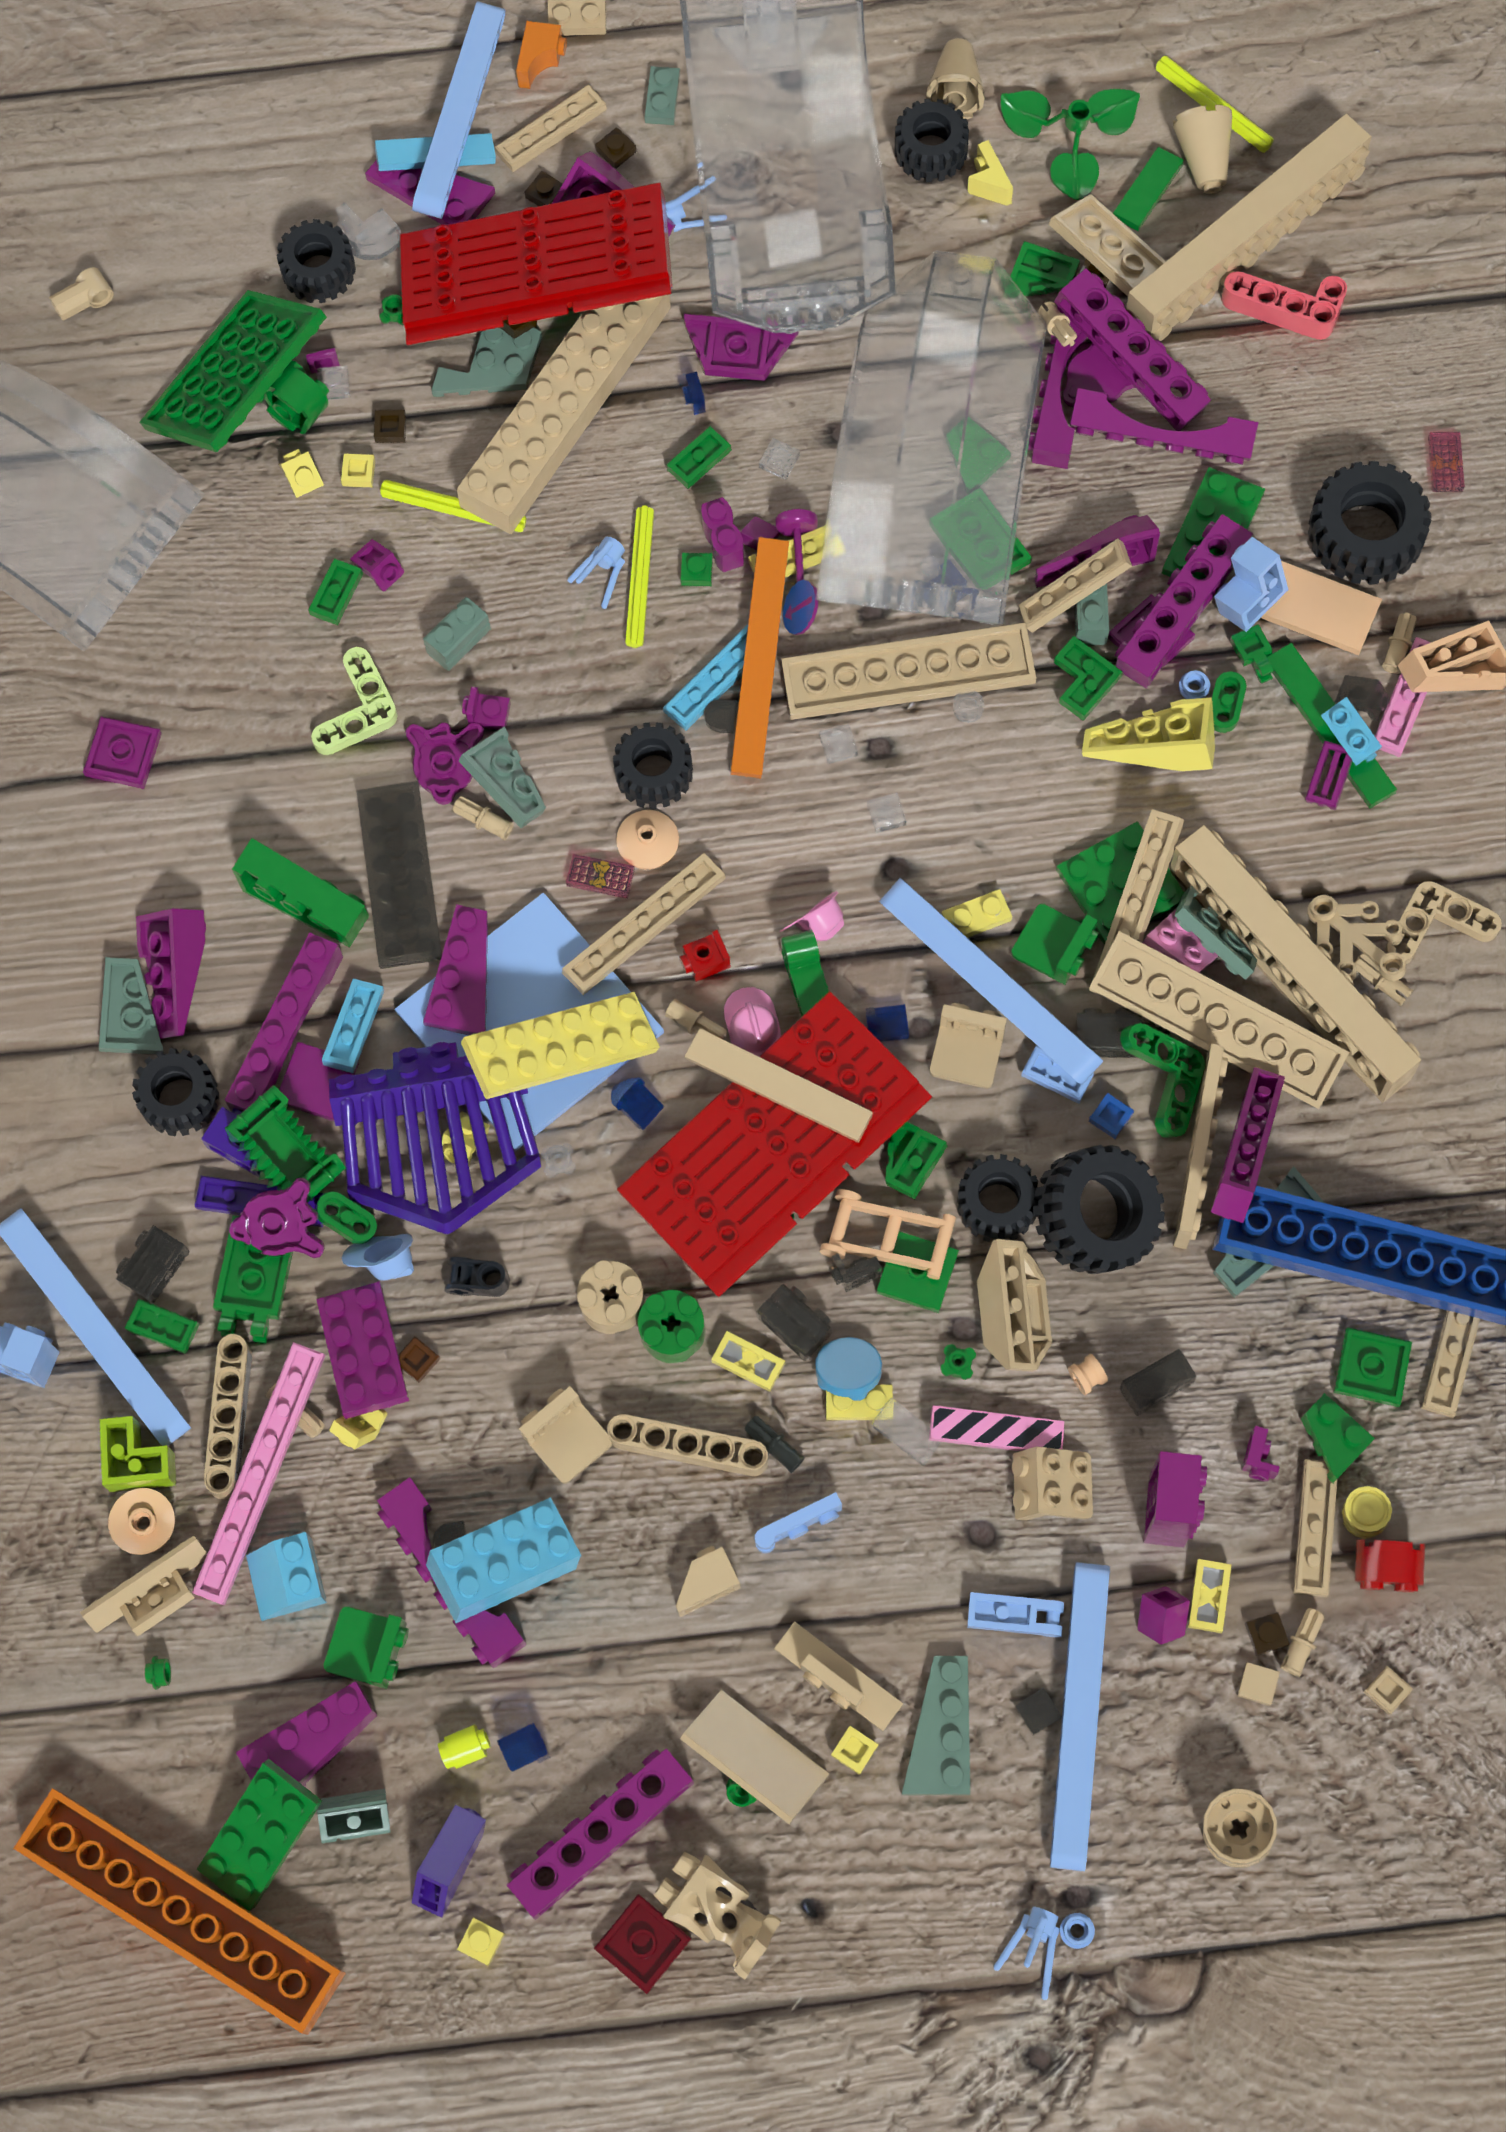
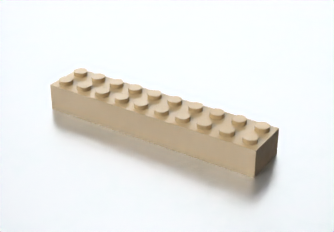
M1345 114L1133 288L1128 295L1126 311L1144 324L1146 332L1153 339L1164 340L1171 332L1172 327L1178 322L1184 323L1187 321L1196 307L1200 304H1207L1214 297L1215 292L1224 286L1225 278L1230 273L1240 272L1244 268L1246 270L1251 268L1259 255L1265 250L1267 252L1271 251L1283 235L1293 233L1306 216L1315 215L1322 207L1323 202L1329 197L1331 199L1335 198L1347 182L1357 180L1365 170L1364 164L1370 152L1368 149L1372 136L1350 116Z
M670 294L583 311L458 486L457 493L461 508L509 534L513 533L671 309Z
M1203 825L1175 847L1170 866L1171 873L1186 889L1191 885L1199 893L1195 899L1203 908L1207 909L1211 906L1218 914L1217 919L1220 922L1221 928L1234 932L1257 958L1256 966L1319 1035L1350 1052L1345 1063L1374 1095L1384 1103L1413 1078L1422 1061L1419 1058L1418 1050L1412 1043L1405 1042L1397 1034V1028L1391 1020L1381 1017L1375 1010V1004L1366 994L1361 995L1353 986L1354 983L1351 977L1345 971H1339L1332 964L1329 953L1324 948L1317 947L1310 940V934L1306 928L1300 923L1296 924L1288 916V910L1279 900L1274 901L1267 893L1265 884L1258 877L1253 878L1247 872L1243 860L1238 855L1231 854L1224 847V841L1215 831L1210 832Z

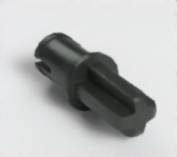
M754 1416L746 1424L745 1431L756 1441L761 1442L766 1447L768 1455L771 1454L790 1473H793L804 1461L805 1457L801 1456L784 1440L785 1435L783 1433L779 1435L759 1416Z

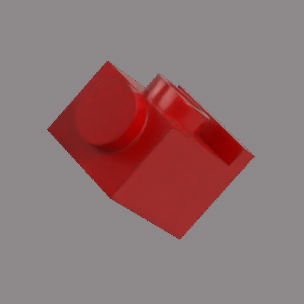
M718 930L712 931V934L682 946L684 955L679 956L686 974L692 973L695 982L731 968L730 956ZM704 952H709L707 957L702 958L698 956Z

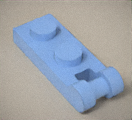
M835 1492L759 1529L755 1534V1544L758 1551L770 1553L775 1548L777 1541L788 1536L791 1540L796 1539L809 1531L808 1526L817 1522L824 1525L838 1518L837 1512L842 1510V1503L837 1493Z
M970 1592L967 1628L1059 1638L1062 1637L1063 1626L1059 1625L1060 1614L1064 1613V1602ZM1037 1611L1047 1613L1046 1623L1036 1622Z

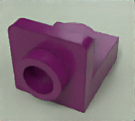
M373 539L350 558L354 566L361 568L363 573L371 577L377 587L383 592L404 574V570L394 554Z
M471 686L470 695L464 696L462 714L467 716L468 724L479 723L483 728L500 730L507 726L511 701L508 697L479 694L478 687Z
M1255 1426L1250 1433L1242 1470L1249 1472V1477L1253 1479L1268 1481L1269 1478L1274 1479L1278 1475L1280 1467L1261 1461V1459L1267 1460L1271 1440L1266 1439L1268 1429Z

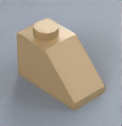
M714 1546L705 1548L696 1554L697 1559L691 1562L676 1604L680 1617L741 1588L723 1547L715 1549Z

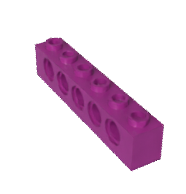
M1085 268L1059 292L1054 303L1176 431H1181L1206 408L1211 401L1206 389L1201 384L1195 383L1187 375L1185 367L1180 362L1174 361L1166 353L1164 345L1159 340L1153 339L1146 332L1144 324L1126 311L1123 302L1106 290L1102 280L1096 274H1091ZM1087 301L1095 302L1099 309L1089 307ZM1108 323L1116 324L1120 331L1110 329ZM1129 344L1136 345L1140 353L1131 351ZM1149 366L1157 367L1161 375L1152 373ZM1170 388L1178 389L1182 397L1174 396Z
M1223 514L1216 523L1211 521L1202 534L1204 539L1201 544L1191 547L1185 557L1187 562L1182 570L1177 568L1172 573L1167 582L1169 587L1164 594L1159 592L1150 605L1152 609L1147 618L1142 616L1137 621L1132 630L1135 634L1129 642L1124 640L1115 653L1117 657L1116 667L1123 671L1122 674L1146 689L1233 571L1231 557L1235 550L1253 537L1252 532ZM1217 548L1222 550L1224 554L1215 556L1209 550ZM1201 572L1206 575V578L1198 580L1192 574ZM1177 596H1185L1186 598H1188L1189 602L1181 604L1178 603L1174 598ZM1159 620H1168L1172 626L1163 628L1157 622ZM1142 644H1150L1155 649L1150 652H1145L1141 650L1139 646Z
M1257 1067L1253 1068L1243 1096L1211 1213L1226 1219L1244 1222L1257 1185L1285 1076Z
M667 1748L661 1753L656 1749L642 1761V1764L645 1766L636 1775L632 1772L626 1774L617 1782L616 1787L618 1790L609 1798L605 1794L598 1798L589 1807L592 1812L582 1821L579 1817L575 1818L562 1830L566 1835L556 1843L552 1840L548 1841L536 1852L539 1857L529 1866L523 1863L509 1875L512 1881L507 1884V1887L532 1918L538 1919L694 1784L692 1778ZM649 1777H656L661 1780V1789L654 1795H648L642 1789L644 1781ZM625 1799L633 1801L635 1810L631 1816L622 1818L617 1815L616 1807L620 1801ZM597 1822H603L608 1826L607 1836L603 1840H593L590 1837L592 1825ZM570 1845H578L582 1851L581 1858L576 1863L570 1864L565 1862L563 1858L564 1850ZM543 1868H551L555 1873L553 1883L546 1887L540 1886L537 1883L538 1872Z

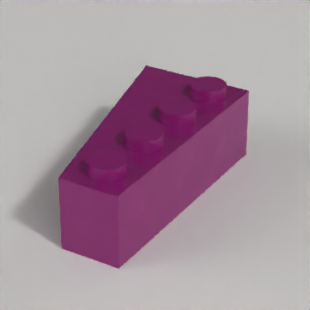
M355 1681L240 1749L236 1754L251 1781L262 1763L270 1759L305 1787L312 1777L327 1766L343 1747H346L377 1717V1714L364 1690Z

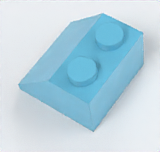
M306 1532L274 1540L246 1555L261 1621L327 1603L313 1541Z

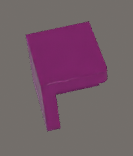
M1167 1586L1142 1594L1137 1626L1138 1631L1161 1645L1183 1637L1186 1631L1190 1600Z

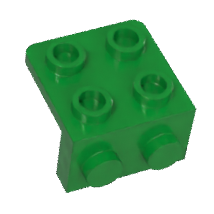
M1039 904L1013 946L1011 955L1014 959L1066 985L1071 974L1076 976L1084 962V959L1081 957L1086 948L1091 950L1100 934L1096 931L1098 920L1086 914L1082 923L1045 904Z
M347 1606L343 1607L340 1610L324 1661L325 1671L387 1689L389 1681H394L397 1674L399 1661H396L399 1649L404 1648L408 1638L409 1628H406L407 1623L402 1617L391 1614L388 1617Z

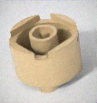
M599 1261L583 1274L578 1284V1304L584 1319L593 1329L604 1334H615L628 1330L637 1324L640 1310L645 1303V1297L638 1275L629 1266L616 1261ZM613 1293H616L617 1300L610 1299L609 1302H606V1295L611 1296Z

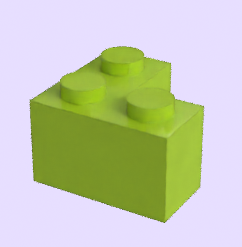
M133 1416L99 1419L102 1485L109 1492L176 1486L175 1453L168 1445L142 1448L141 1424Z

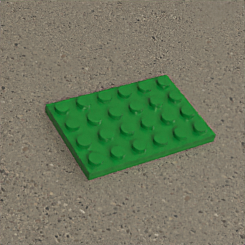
M247 290L139 423L147 431L217 453L220 448L226 445L228 438L236 428L246 420L247 415L254 406L264 398L267 390L283 374L284 369L293 358L299 355L301 348L310 337L319 330L320 325L327 318L320 308Z

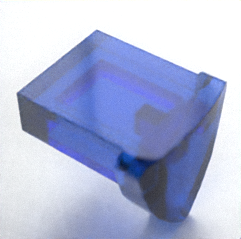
M905 1004L866 1008V1028L880 1042L909 1039Z
M640 1077L616 1084L612 1088L611 1102L638 1129L644 1130L665 1106L644 1086L645 1082Z

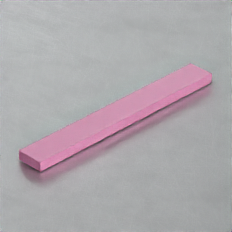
M293 1342L193 1588V1594L221 1605L226 1604L326 1356L325 1354Z

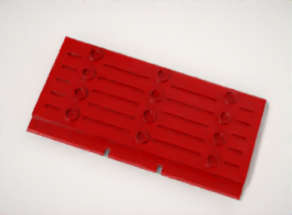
M661 182L623 190H613L608 193L538 207H527L523 210L448 225L442 224L433 228L400 234L402 311L407 346L504 327V320H508L510 326L567 315L569 313L568 308L573 307V312L577 313L672 294L671 288H673L666 201Z
M830 991L759 1057L872 1111L873 1116L859 1143L731 1082L617 1188L618 1193L718 1298L797 1225L796 1221L791 1217L794 1212L800 1219H803L850 1175L843 1168L846 1163L853 1170H856L932 1098L931 1094L919 1083L914 1075Z

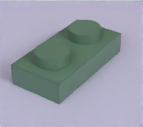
M651 66L645 123L674 125L680 68Z

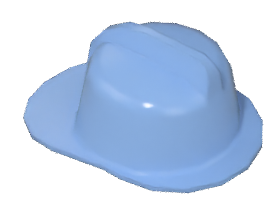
M409 1234L372 1237L364 1244H352L343 1252L341 1258L343 1264L349 1267H366L375 1278L381 1281L408 1276L414 1271L412 1255L409 1249L413 1238Z

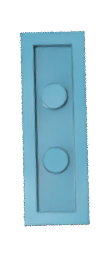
M353 978L322 1057L324 1066L354 1073L383 997V986Z

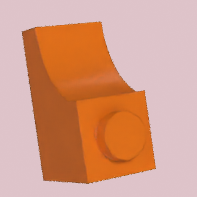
M526 21L516 69L519 88L530 89L532 82L540 72L552 66L558 67L560 56H565L567 49V38L562 36L561 25Z

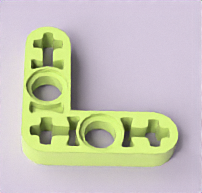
M362 647L349 649L343 657L345 670L362 706L315 727L311 736L315 749L323 755L334 754L389 729L397 721L398 715L392 698L370 654ZM355 658H359L362 661L365 671L362 675H360L357 666L353 662ZM367 682H375L379 685L377 692L371 695L363 693L362 687ZM383 708L387 712L388 717L382 719L378 713L379 709ZM369 714L373 725L369 726L365 715ZM352 720H359L363 723V727L359 732L350 733L346 730L347 724ZM338 727L341 728L342 734L344 736V738L342 739L340 738V735L337 732L336 728ZM327 734L331 737V743L325 744L321 736Z

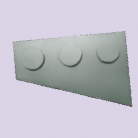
M105 957L99 1051L156 1054V1052L163 1050L138 959Z

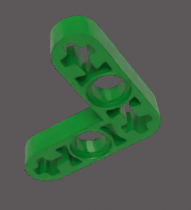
M1138 1023L1125 1027L1120 1036L1121 1045L1124 1050L1168 1072L1155 1118V1128L1158 1134L1163 1138L1182 1136L1188 1128L1204 1073L1205 1060L1203 1055L1198 1050L1146 1024ZM1137 1033L1139 1040L1143 1042L1149 1041V1043L1137 1044V1039L1133 1037V1034ZM1160 1043L1166 1045L1168 1049L1166 1060L1161 1059L1158 1055L1157 1049ZM1189 1058L1188 1063L1192 1065V1069L1188 1070L1189 1065L1183 1061H1177V1059L1183 1060ZM1177 1085H1180L1185 1090L1183 1102L1178 1101L1175 1097ZM1168 1118H1171V1122L1175 1124V1128L1171 1129L1172 1124L1168 1122Z

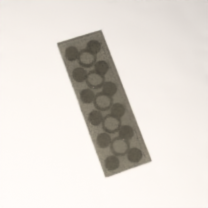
M413 781L356 790L380 969L441 960L442 947L419 782Z

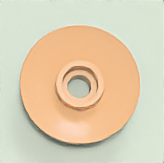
M642 810L628 816L620 825L616 838L617 848L621 857L631 866L644 870L656 869L667 864L676 854L679 846V833L676 825L667 815L655 810ZM644 832H651L653 834L650 839H643L641 837Z
M138 1488L123 1494L112 1506L108 1518L109 1533L115 1544L122 1550L134 1555H146L159 1550L168 1542L175 1528V1513L171 1503L163 1494L149 1488ZM143 1518H148L150 1521L146 1529L139 1528V1522Z

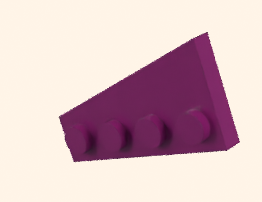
M376 159L365 175L366 180L413 207L414 196L423 169L379 171ZM456 175L442 219L429 215L426 216L441 225L476 219L496 194L495 188Z
M456 904L423 1020L425 1026L465 1035L486 1031L487 911Z

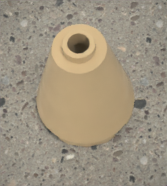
M956 38L945 44L927 87L926 99L931 98V102H937V99H942L943 104L947 105L949 102L954 104L955 111L960 109L963 112V119L966 118L967 120L972 118L973 113L978 109L980 112L983 108L985 94L973 46L965 39Z
M1215 105L1216 110L1206 111V106L1188 109L1176 116L1177 121L1173 120L1175 133L1198 189L1204 190L1206 194L1221 191L1222 186L1227 183L1232 110L1223 105Z

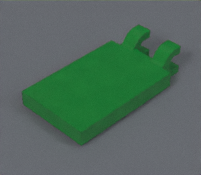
M233 1215L232 1221H233L234 1219H236L237 1217H239V1216H234V1215ZM229 1233L213 1304L215 1311L222 1312L217 1328L218 1331H221V1337L235 1334L237 1319L253 1321L250 1329L253 1342H267L269 1319L279 1320L293 1252L276 1256L262 1254L263 1251L255 1248L252 1244L248 1245L243 1241L233 1239Z

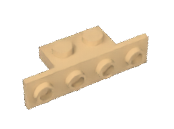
M192 1536L100 1599L94 1601L90 1606L82 1610L80 1614L96 1633L124 1615L132 1631L138 1637L194 1599L182 1575L203 1562L208 1553L198 1539Z
M795 1621L774 1648V1650L805 1672L802 1677L817 1689L822 1685L832 1693L830 1698L845 1710L851 1707L882 1732L903 1706L901 1701Z

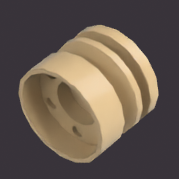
M1232 1789L1220 1793L1209 1804L1204 1815L1203 1838L1208 1851L1217 1861L1235 1868H1247L1258 1864L1269 1854L1277 1835V1820L1270 1804L1261 1795L1247 1789ZM1237 1822L1240 1826L1246 1824L1248 1828L1245 1830V1838L1241 1839L1239 1835L1232 1836L1230 1834L1233 1830L1232 1823Z

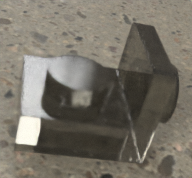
M1350 675L1344 676L1335 699L1337 704L1347 697L1357 711L1367 712L1373 721H1379L1382 711H1385L1388 705V694L1380 680Z
M839 1254L832 1255L833 1266L829 1267L831 1276L836 1285L842 1283L846 1292L882 1276V1268L876 1256L869 1260L867 1257L859 1258L849 1265V1269H846Z

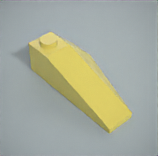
M1212 698L1178 700L1171 702L1170 708L1153 713L1152 709L1143 711L1142 717L1129 721L1120 718L1085 729L1082 755L1083 757L1176 771L1212 769L1215 752Z

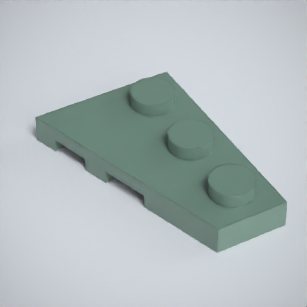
M503 727L463 753L459 762L520 828H523L542 815L546 806L531 777L527 776L519 763L521 757L517 750L512 749L508 741L509 734L506 728Z
M1191 885L1182 894L1174 916L1177 918L1178 924L1185 931H1192L1199 937L1202 946L1207 951L1216 953L1221 957L1230 972L1235 975L1239 974L1246 980L1254 972L1257 958L1233 931L1229 929L1223 930L1220 927V922L1217 919L1218 914L1211 906L1207 909L1202 907L1195 899L1199 893Z

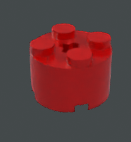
M1356 1540L1355 1581L1360 1582V1589L1381 1590L1384 1589V1584L1394 1585V1591L1415 1593L1418 1592V1586H1424L1425 1544H1417L1415 1550L1413 1549V1542L1374 1540V1542H1369L1368 1547L1365 1546V1540Z

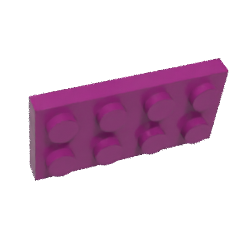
M380 1281L316 1299L344 1418H352L410 1401Z

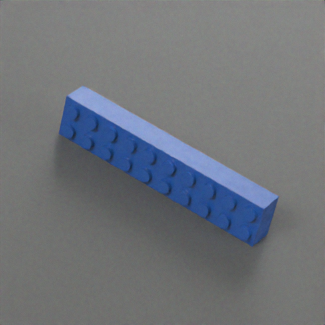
M1260 1186L1255 1188L1243 1223L1220 1216L1213 1250L1506 1325L1505 1249Z

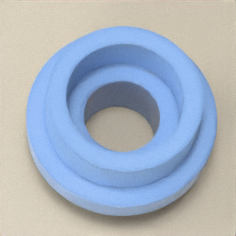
M1189 671L1181 677L1179 682V691L1186 699L1205 698L1210 690V681L1201 671ZM1197 684L1200 689L1192 690L1189 688V685Z
M1072 1913L1066 1916L1060 1925L1061 1939L1071 1948H1084L1094 1938V1924L1088 1916L1082 1913ZM1075 1924L1083 1928L1084 1932L1080 1938L1073 1937L1070 1932L1071 1927Z

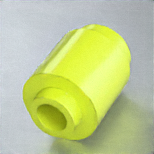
M475 1724L445 1736L444 1741L438 1743L440 1756L447 1769L454 1766L458 1769L487 1757L486 1749L491 1748L485 1729L478 1730Z

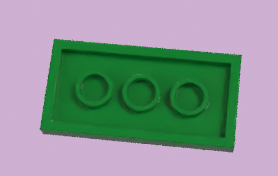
M1208 467L1165 561L1161 574L1170 577L1177 568L1182 570L1187 563L1185 557L1191 547L1201 544L1204 539L1202 534L1211 521L1216 523L1222 514L1248 530L1264 496L1265 488ZM1217 548L1209 550L1215 556L1224 554L1222 550ZM1201 572L1192 574L1198 580L1206 578V575Z
M270 1759L262 1763L196 1870L248 1911H251L262 1898L322 1803V1800Z

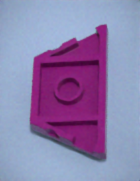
M684 314L685 327L703 372L708 376L765 381L799 333V324Z

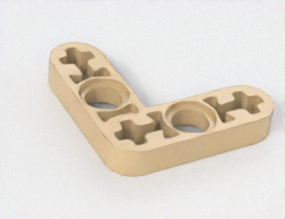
M1423 882L1416 888L1399 920L1402 925L1401 939L1396 942L1388 941L1385 953L1396 952L1395 947L1400 945L1405 936L1409 941L1405 947V952L1401 955L1405 958L1406 964H1408L1416 953L1433 919L1482 942L1494 940L1501 930L1502 922L1499 915L1494 911L1435 882ZM1427 892L1433 893V900H1430L1424 911L1419 907L1422 904L1424 895ZM1456 904L1461 905L1465 909L1466 916L1461 919L1453 918L1449 914L1448 908ZM1473 912L1476 914V916L1472 924L1469 925L1467 924V922L1469 921ZM1411 916L1418 917L1423 922V928L1418 931L1409 929L1406 925V919ZM1485 920L1491 922L1487 932L1481 930Z

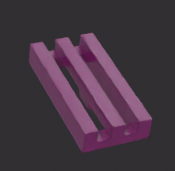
M1324 741L1305 797L1307 803H1316L1318 806H1326L1332 810L1337 809L1352 764V759L1342 745ZM1333 750L1335 753L1320 797L1315 796L1329 751ZM1344 753L1346 756L1332 798L1329 800L1327 796L1341 754Z

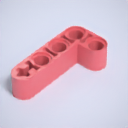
M1236 271L1230 273L1225 278L1221 300L1223 305L1232 311L1314 339L1322 340L1329 337L1333 332L1343 307L1347 285L1338 276H1328L1323 279L1314 297L1262 278ZM1327 294H1334L1337 297H1330ZM1260 299H1266L1270 302H1262ZM1288 309H1295L1298 312H1291ZM1321 318L1326 320V322H1321L1317 319Z

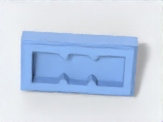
M1036 1045L1021 1076L1080 1104L1094 1073L1081 1085Z

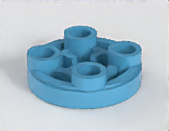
M854 1337L838 1338L827 1343L816 1357L815 1369L818 1386L834 1395L849 1397L854 1401L864 1399L881 1378L882 1360L879 1352L867 1341Z

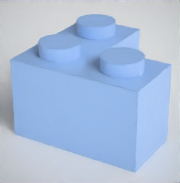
M1251 537L1244 545H1240L1231 557L1235 576L1228 583L1223 584L1214 596L1219 614L1245 632L1289 590L1280 555L1254 537Z
M6 1322L3 1327L0 1326V1373L45 1388L60 1352L52 1345L53 1340L46 1337V1333L40 1329L27 1326L23 1330Z

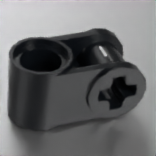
M450 1257L448 1260L451 1270L449 1284L445 1285L444 1291L446 1293L459 1296L500 1297L509 1289L510 1279L503 1266L498 1262L474 1260L466 1257ZM490 1274H501L498 1283L495 1285L486 1284V1278Z

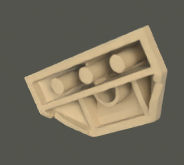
M996 1239L991 1244L977 1280L983 1345L1006 1370L1033 1372L1038 1369L1041 1360L1045 1357L1052 1344L1045 1277L1035 1260L1027 1252L1028 1248L1023 1241Z

